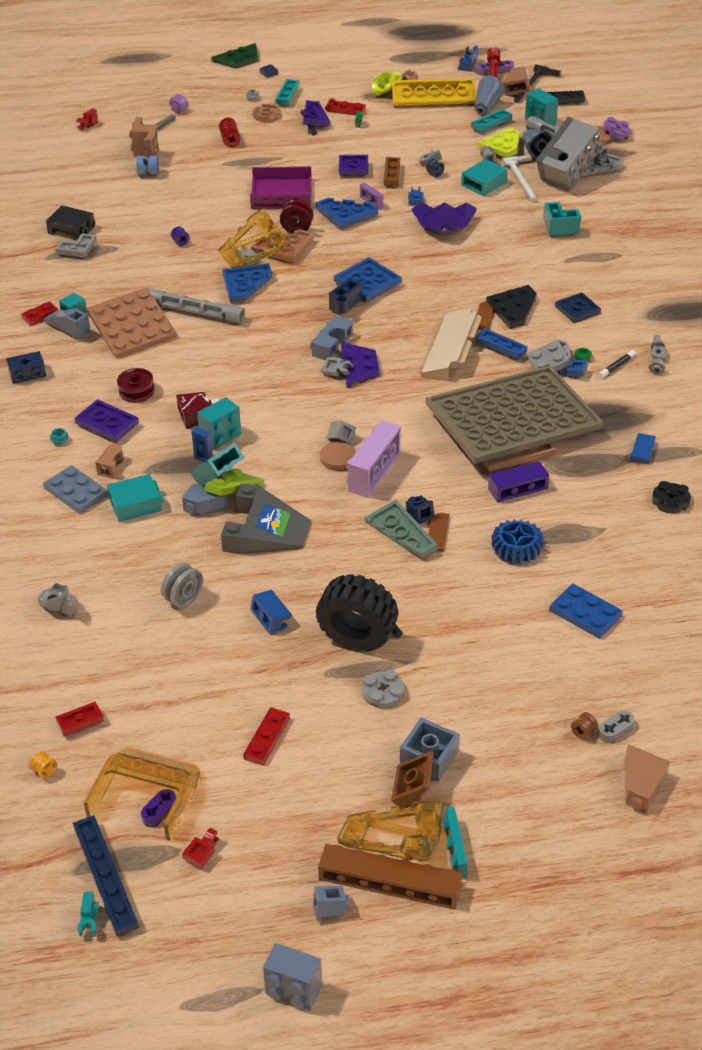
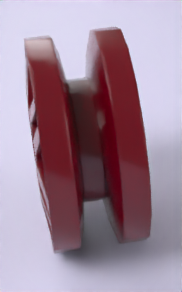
M296 199L290 200L284 205L279 216L280 224L291 234H294L296 230L308 231L314 218V212L306 202Z
M131 368L123 371L117 378L119 396L123 400L133 403L149 399L155 392L153 374L144 368Z

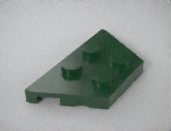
M256 43L240 46L237 49L212 56L211 62L220 61L221 65L234 69L258 62Z

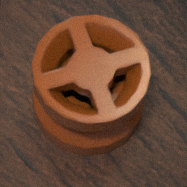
M583 712L577 720L571 723L572 732L582 740H586L590 733L598 728L596 718L588 712Z

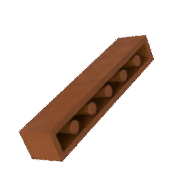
M325 844L318 865V877L321 881L456 910L462 888L463 873L453 869H442L430 864L423 865L406 859L391 858L383 854L377 855L363 850L348 849L340 845Z

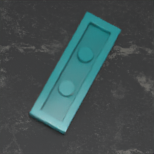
M285 80L275 99L276 104L282 106L290 104L300 85L299 80Z
M501 109L472 121L471 127L481 133L511 120L513 114L505 109Z
M448 807L445 810V817H442L443 831L448 833V836H446L447 850L452 851V855H450L451 869H456L457 872L463 873L462 878L467 877L468 863L455 807Z

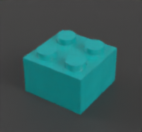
M540 88L526 93L525 119L528 120L529 117L534 116L546 121L550 125H556L558 98Z
M227 397L197 412L199 428L211 432L212 450L242 435L240 407Z

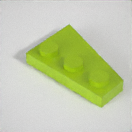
M231 469L207 482L204 491L223 496L238 492L241 483L262 487L264 486V479L243 473L240 469Z

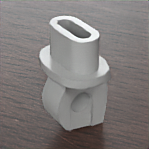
M431 149V153L423 154L420 157L421 166L427 165L431 159L443 160L440 150L433 151Z
M655 335L651 343V357L653 360L661 359L665 362V345L661 340V336Z

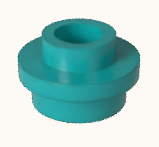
M63 428L54 429L50 435L51 441L55 444H63L69 438L68 433Z

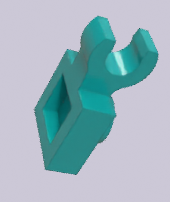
M84 892L80 910L81 920L77 926L78 934L82 936L83 931L86 928H90L92 937H95L97 928L94 916L99 914V902H95L93 892Z

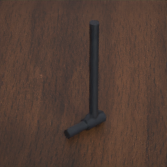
M535 64L533 69L535 73L529 80L530 87L540 74L560 76L561 71ZM526 93L518 94L514 102L519 103Z

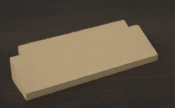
M472 308L446 313L421 372V377L448 381L449 367L457 368L458 365L465 363L472 342L468 339L475 337L481 322V316L477 315V311L472 312Z

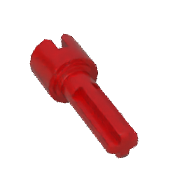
M495 47L494 51H492V48H489L487 50V61L490 64V76L498 78V63L501 61V50Z

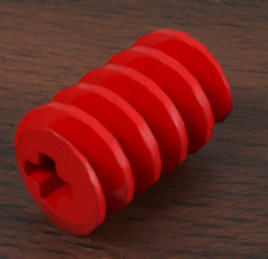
M230 117L222 119L219 123V130L224 144L229 147L237 146L241 141V137L235 120Z

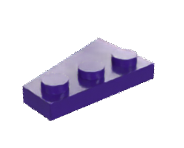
M306 100L303 125L330 126V120L319 101Z

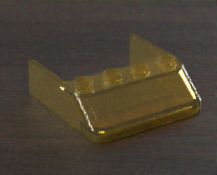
M131 747L124 748L110 755L84 800L86 817L94 815L115 774L176 789L179 791V794L164 822L166 840L171 841L200 782L201 772L199 766Z

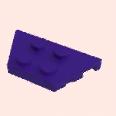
M341 342L343 361H350L353 367L346 368L350 372L349 375H345L346 388H351L352 383L358 381L364 383L369 379L379 377V365L375 349Z

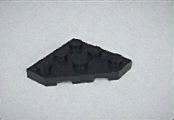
M524 285L487 296L486 302L494 309L493 311L509 329L525 325L526 318L530 314L537 293L529 285Z

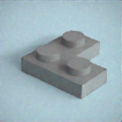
M81 233L76 242L61 240L56 247V254L86 258L97 241L96 235Z

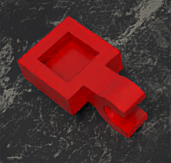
M210 827L202 839L195 837L183 851V859L202 869L215 852L214 846L219 841V838L216 837L218 831Z

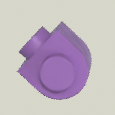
M180 94L173 96L169 100L171 111L181 113L189 107L187 99Z

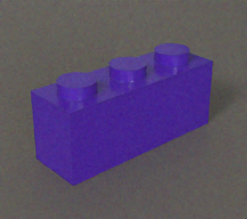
M540 461L489 474L488 489L496 502L548 489L549 474Z

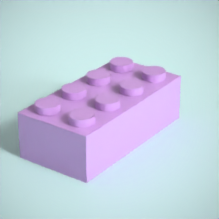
M383 420L377 426H374L372 433L365 438L362 446L357 448L355 455L347 462L349 492L369 498L401 454V426Z

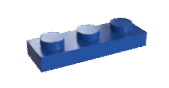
M486 328L476 336V342L517 360L527 352L528 346Z

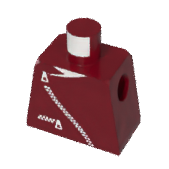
M204 392L176 395L177 408L186 429L199 425L197 412L219 401L218 399L208 400Z

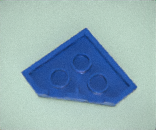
M326 198L315 202V207L339 228H344L378 214V208L371 202L364 201L363 204L355 203V200L343 199L341 202L334 201V198Z
M270 264L222 269L229 301L239 302L246 300L272 278Z

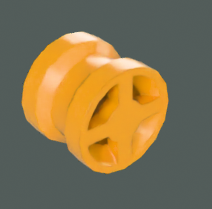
M44 751L36 753L29 763V768L34 772H38L42 779L52 776L58 766L57 761L49 758V755Z

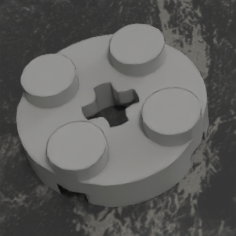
M393 670L375 672L364 677L362 696L369 705L372 703L380 709L392 708L398 705L400 699L404 696V683ZM380 688H387V691H386V692H383L382 690H378V689H380Z

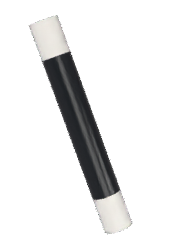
M631 350L598 373L599 378H604L636 356V352Z

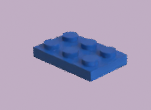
M574 583L549 608L550 612L599 639L623 614V610Z

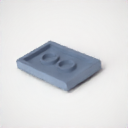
M73 465L43 483L45 490L78 514H81L108 496L107 489Z

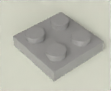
M558 339L527 353L534 369L550 365L555 371L571 365Z

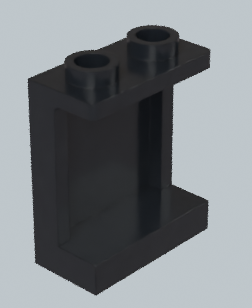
M63 205L46 220L48 234L54 235L61 229L76 233L77 240L81 233L88 234L96 224L94 213Z

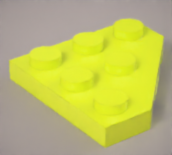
M507 128L503 132L495 133L493 136L485 137L479 141L478 148L482 149L485 146H490L494 154L508 158L518 153L520 131L514 130V128Z

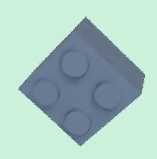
M420 718L400 747V763L432 751L434 753V763L431 778L439 781L459 752L460 734Z
M278 943L274 944L263 966L265 994L275 1000L290 1002L297 1008L311 1010L322 987L321 958Z

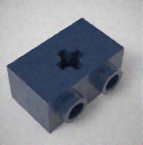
M40 351L6 358L12 384L46 377L45 365Z

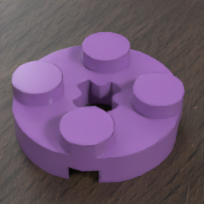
M608 117L602 126L605 132L608 130L610 132L609 135L617 139H624L625 137L628 139L631 134L628 122L618 121L613 117Z

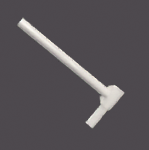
M531 155L502 158V165L511 167L531 201L536 202V195L516 166L519 162L531 161Z

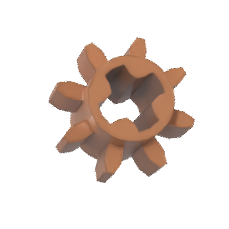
M409 69L402 73L403 77L401 80H418V75L415 71L411 72Z

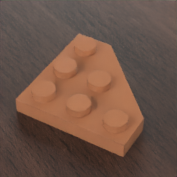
M296 230L294 234L273 235L271 239L258 238L251 246V250L259 255L294 263L314 239V233Z

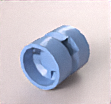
M137 156V175H147V173L159 175V157L149 156L147 158L146 156Z

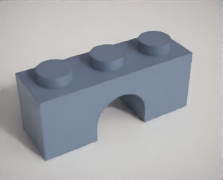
M335 315L331 321H328L325 328L311 341L312 356L326 360L327 357H334L338 353L337 341L346 343L353 335V320Z

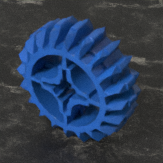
M513 519L511 522L506 520L505 523H500L499 526L495 527L491 538L492 549H494L495 554L499 555V559L504 558L506 562L510 560L513 564L515 562L522 564L523 561L529 563L531 559L535 560L537 556H540L544 546V537L541 529L537 528L536 524H530L529 521L523 522L522 519L520 521Z

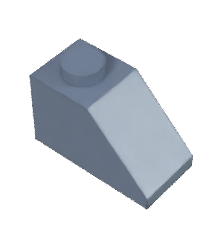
M194 483L182 496L183 511L197 516L227 509L226 495L220 496L204 491L205 487Z

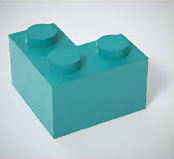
M560 202L544 203L543 219L549 236L580 233L581 215L578 209L563 210Z

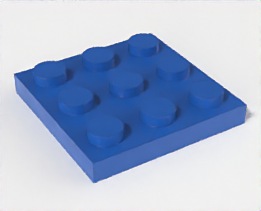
M370 257L334 275V282L339 285L349 278L362 283L363 300L366 302L402 283L401 276Z

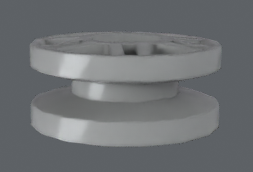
M182 562L175 565L162 582L161 595L176 607L183 608L188 606L196 599L202 589L204 581L202 573L197 569H193L188 563Z

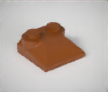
M432 751L397 765L391 802L396 806L403 804L407 808L413 807L419 803L421 795L429 791L434 763V753Z

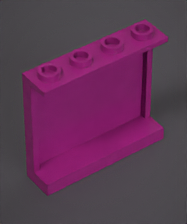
M311 166L252 167L251 209H283L288 201L294 199L302 200L311 206Z

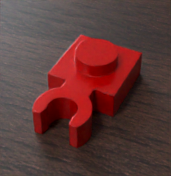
M92 108L83 113V118H77L76 122L80 123L77 128L83 130L85 127L90 128L98 123L97 110Z

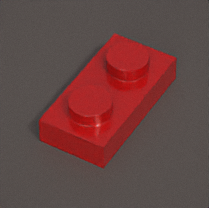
M49 301L21 313V316L29 326L42 322L45 317L54 311H58V308Z
M96 701L55 716L64 737L104 722L103 714Z

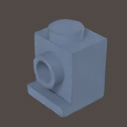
M343 885L314 886L313 910L316 921H321V917L345 916V910H349L350 902L349 896L344 893Z

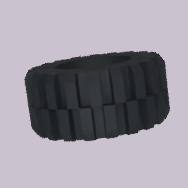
M354 574L336 577L329 582L318 602L315 612L321 630L325 631L326 636L329 639L332 638L334 643L341 644L349 650L352 648L355 651L361 652L365 650V652L382 647L388 641L397 622L399 610L395 599H392V594L390 591H386L382 584H377L374 579H367L363 575L354 576Z

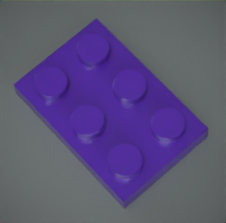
M98 399L74 418L75 424L115 442L120 440L139 423L137 416Z

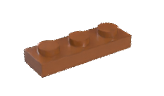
M386 157L384 186H399L401 157Z

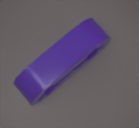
M170 789L161 790L143 807L141 817L145 826H158L176 808L177 799L174 791Z

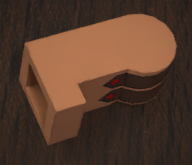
M111 444L104 450L95 462L97 475L112 479L116 477V468L124 461L121 445Z

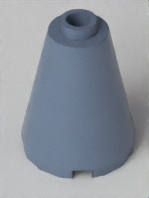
M485 76L479 81L475 101V110L479 114H486L503 97L505 86L502 82L498 81V78Z
M527 129L522 134V140L527 151L534 159L539 157L553 138L551 133L542 130Z

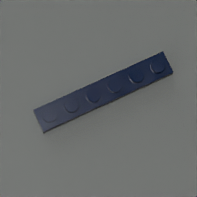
M95 815L73 822V828L116 937L138 929V921Z

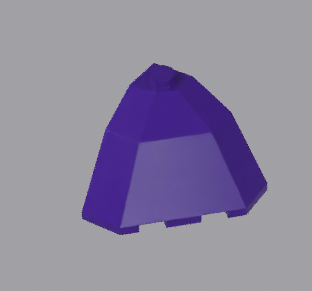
M422 202L412 208V212L423 227L432 232H440L442 234L457 232L467 227L477 211L476 207L467 202L456 208L445 202L432 208Z

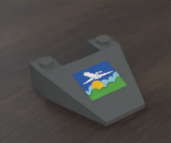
M241 483L236 495L237 513L248 514L245 524L225 523L221 533L222 551L247 554L302 549L311 520L262 487Z

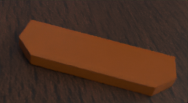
M486 301L480 303L477 315L481 316V322L478 327L481 330L485 328L490 329L494 310Z
M437 513L434 515L435 518L431 519L428 535L437 543V551L443 552L449 514Z

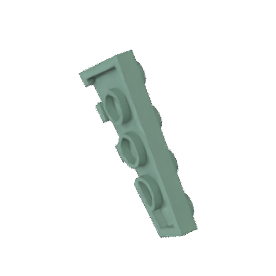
M397 500L364 517L367 524L422 559L438 550L437 543Z

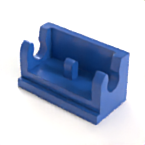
M474 45L473 52H470L469 46H467L465 56L459 60L458 70L471 72L478 59V46Z
M273 590L253 594L250 610L270 635L288 627L286 623L281 624V622L291 619L292 614Z

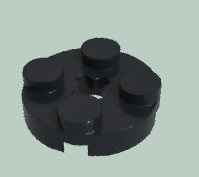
M661 481L653 490L652 502L658 505V509L662 512L676 514L679 513V510L684 509L685 511L690 505L691 495L686 485Z

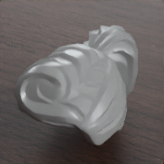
M55 583L51 588L42 591L38 596L39 604L49 610L61 611L64 616L69 617L77 614L78 600L74 595H70L67 585Z

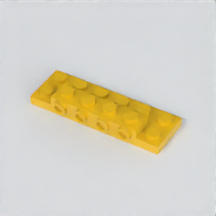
M475 78L392 80L393 106L475 104Z

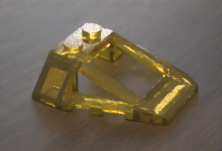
M261 208L247 219L244 227L240 226L237 229L238 233L233 238L230 237L220 247L218 252L231 268L244 267L279 252L291 243V239L284 231L281 232L266 210ZM255 225L261 232L240 240ZM263 238L273 247L245 258L236 249Z
M441 800L411 803L412 807L400 809L399 805L392 806L391 811L376 814V810L348 815L337 837L338 843L348 848L377 852L406 860H417L419 862L432 860L441 837ZM415 816L417 829L382 820ZM369 827L407 835L404 836L401 845L393 846L384 845L382 842L374 843L364 840Z

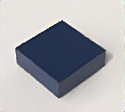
M270 64L260 67V73L265 77L277 75L278 69Z

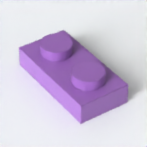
M365 182L360 184V198L366 202H371L378 210L382 209L383 194Z

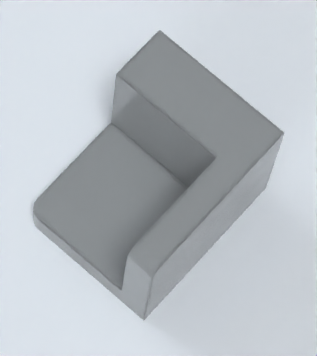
M342 420L331 422L327 439H337L351 444L356 427Z

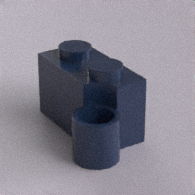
M349 278L329 292V309L339 314L346 313L363 300V284Z

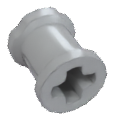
M483 147L480 151L481 156L495 163L496 155L493 153L492 147Z

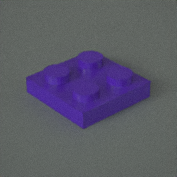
M339 155V176L369 175L368 155Z

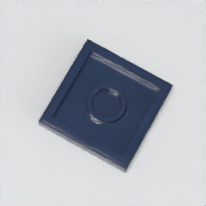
M583 292L555 302V307L573 323L601 314V308Z

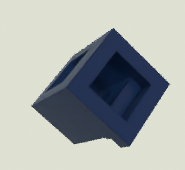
M420 495L412 496L405 502L406 511L418 524L435 518L432 500L428 501Z

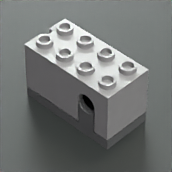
M567 117L536 159L540 178L571 191L577 185L580 177L585 174L588 166L593 163L596 155L602 150L599 128Z

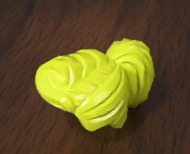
M382 72L375 76L370 86L374 96H380L391 91L392 80H398L403 76L398 72L391 74Z

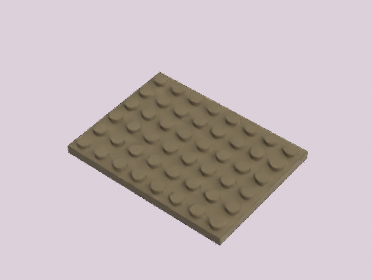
M550 365L426 397L425 402L474 464L602 429L604 424L596 413Z

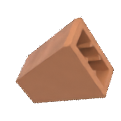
M525 66L512 68L502 82L505 86V96L531 92Z
M628 744L625 755L626 804L636 810L647 813L668 775L670 761Z

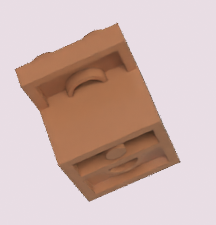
M136 117L135 122L132 123V130L130 129L129 137L132 138L131 151H133L134 157L146 156L149 158V156H158L157 125L143 124L142 117Z

